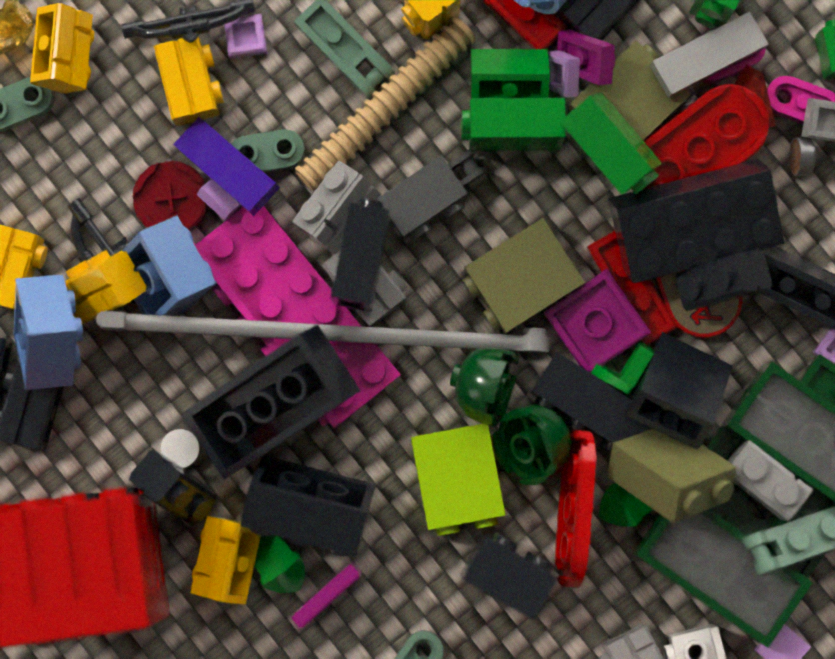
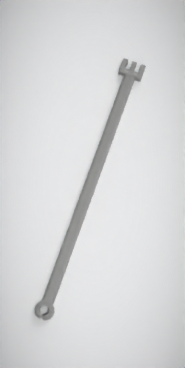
M110 311L100 312L96 317L99 327L102 330L110 331L130 330L292 339L299 333L317 325L125 314V312ZM318 324L328 341L463 349L494 347L525 353L549 352L550 337L546 336V329L523 328V335Z

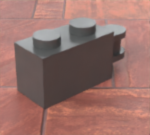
M472 149L448 164L442 155L377 198L378 201L383 203V209L390 210V222L403 241L409 237H412L414 241L420 239L433 229L430 223L442 215L447 220L465 208L462 202L467 199L468 193L464 188L487 172L484 166L480 168L474 160L473 156L475 153ZM459 166L467 175L461 181L453 173V170Z

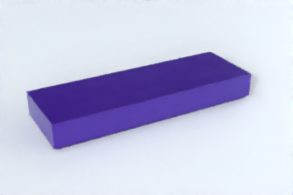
M200 117L173 144L184 156L253 216L280 188L269 176Z

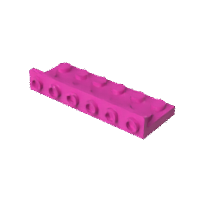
M264 206L255 216L242 207L200 242L194 243L202 259L211 267L213 278L218 284L212 290L226 307L233 303L242 315L237 320L362 327L346 307L333 305L331 299L332 289ZM262 338L266 345L261 350L267 356L290 339ZM329 341L361 391L317 419L323 427L330 422L336 429L401 376L376 344Z

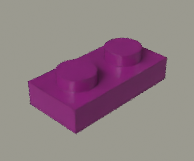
M573 30L558 31L557 51H563L580 58L579 78L597 85L612 84L613 69L615 67V45Z

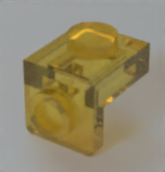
M5 0L3 8L0 9V55L27 43L34 27L33 17L29 9L25 5H21L18 0Z

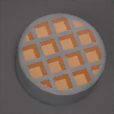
M806 137L793 138L789 149L791 172L794 176H809L815 167L816 154L814 143L810 138Z

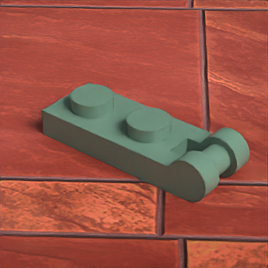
M315 0L294 20V25L366 99L372 96V93L376 91L375 87L383 79L388 81L389 77L395 74L393 68L326 0ZM367 61L373 69L364 77L357 69Z
M835 506L765 531L753 533L742 539L746 551L752 552L757 563L754 565L758 577L835 551ZM766 545H771L775 554L774 557H771Z

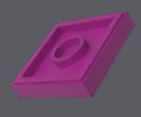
M608 269L543 312L579 366L589 373L592 372L596 363L604 365L651 333Z
M354 561L349 563L298 609L291 619L299 628H304L362 575V570Z

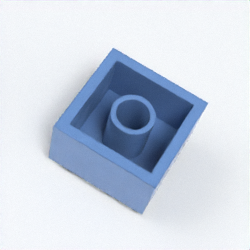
M178 216L138 232L122 250L127 252L135 265L134 272H139L147 286L146 291L134 299L143 315L177 316L190 309L216 284L211 267L200 256L193 243L190 231L183 226Z
M63 275L15 279L13 335L26 390L71 386L74 381V369H80L81 366L80 351L76 342H80L83 339L82 323L80 318H74L73 316L76 310L75 295L73 290H67Z

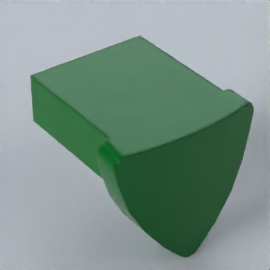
M639 341L620 374L596 363L591 373L625 394L630 395L654 355L653 348Z
M614 482L608 487L601 499L599 517L616 526L632 527L640 524L643 521L642 517L654 509Z
M276 535L262 536L254 567L261 576L260 582L263 587L279 593L300 591L305 578V565L300 554L297 551L294 552L283 537Z

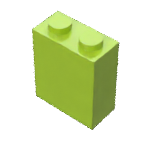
M478 424L411 437L428 530L436 529L437 536L460 532L459 524L474 522L475 529L498 525L497 517L505 516V510L488 425Z

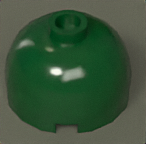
M484 347L470 353L462 365H455L451 374L450 386L456 387V402L459 409L468 418L493 427L498 426L499 423H497L495 416L505 415L514 390L517 376L510 374L511 364L518 365V354L501 348Z
M525 405L499 417L497 423L500 422L499 429L493 433V445L501 466L508 474L515 472L519 477L523 478L518 482L524 485L536 486L555 476L563 469L570 456L572 442L566 424L555 411L545 406Z

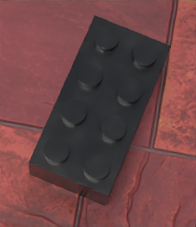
M759 159L645 188L637 194L630 192L608 198L623 269L633 284L691 269L736 253L758 249L763 250L785 244L771 169Z
M317 324L290 339L187 409L182 415L225 480L361 390Z

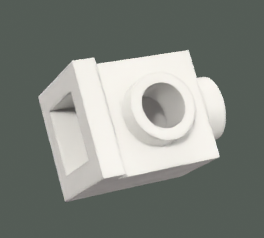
M714 624L668 634L669 645L663 646L666 659H691L688 655V650L695 644L699 645L702 650L700 657L697 659H726L718 626Z

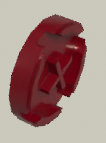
M165 161L151 165L139 176L133 188V206L137 218L146 228L178 216L183 226L192 232L203 222L209 206L197 196L200 188L206 184L205 180L193 167L181 161Z

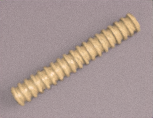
M455 17L450 18L449 26L443 25L441 33H435L432 36L433 41L431 43H424L425 49L423 51L417 50L415 52L416 57L414 59L409 58L406 61V67L401 66L398 68L399 74L397 76L392 74L389 77L390 82L381 85L382 90L380 92L375 91L372 93L373 99L371 101L366 99L364 101L365 106L362 109L358 107L355 110L356 115L354 117H347L348 123L346 125L340 124L338 126L339 131L337 133L332 132L329 135L331 139L328 142L325 140L321 142L322 148L320 150L314 149L312 151L314 156L311 158L306 157L303 160L305 164L302 167L299 165L295 167L297 176L313 192L337 161L347 165L346 161L349 158L354 160L356 158V151L362 152L365 149L364 144L366 142L370 144L373 141L372 136L374 134L380 135L382 133L380 128L383 125L388 127L390 125L389 120L391 118L396 119L399 116L398 111L400 109L403 111L407 109L406 103L408 101L414 102L416 100L415 95L417 93L422 94L425 91V85L431 86L433 84L432 78L434 76L439 78L442 75L441 70L443 68L447 70L450 67L449 62L451 60H458L459 52L465 53L467 51L466 46L468 44L473 45L476 42L475 35L462 20Z

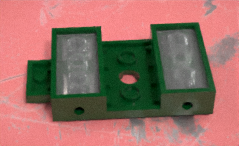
M820 354L815 356L800 380L772 361L763 364L706 446L727 461L742 441L750 440L794 474V479H800L813 490L789 521L780 520L774 514L765 519L754 517L747 506L749 495L733 483L734 490L728 502L676 523H672L659 514L632 553L754 641L767 648L772 644L813 584L808 578L824 555L758 577L754 565L757 563L752 552L746 551L742 539L753 533L765 531L835 506V364ZM766 545L771 557H774L775 554L771 545Z

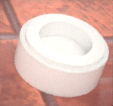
M173 430L162 440L161 454L183 468L193 465L200 456V442L196 435L188 430Z

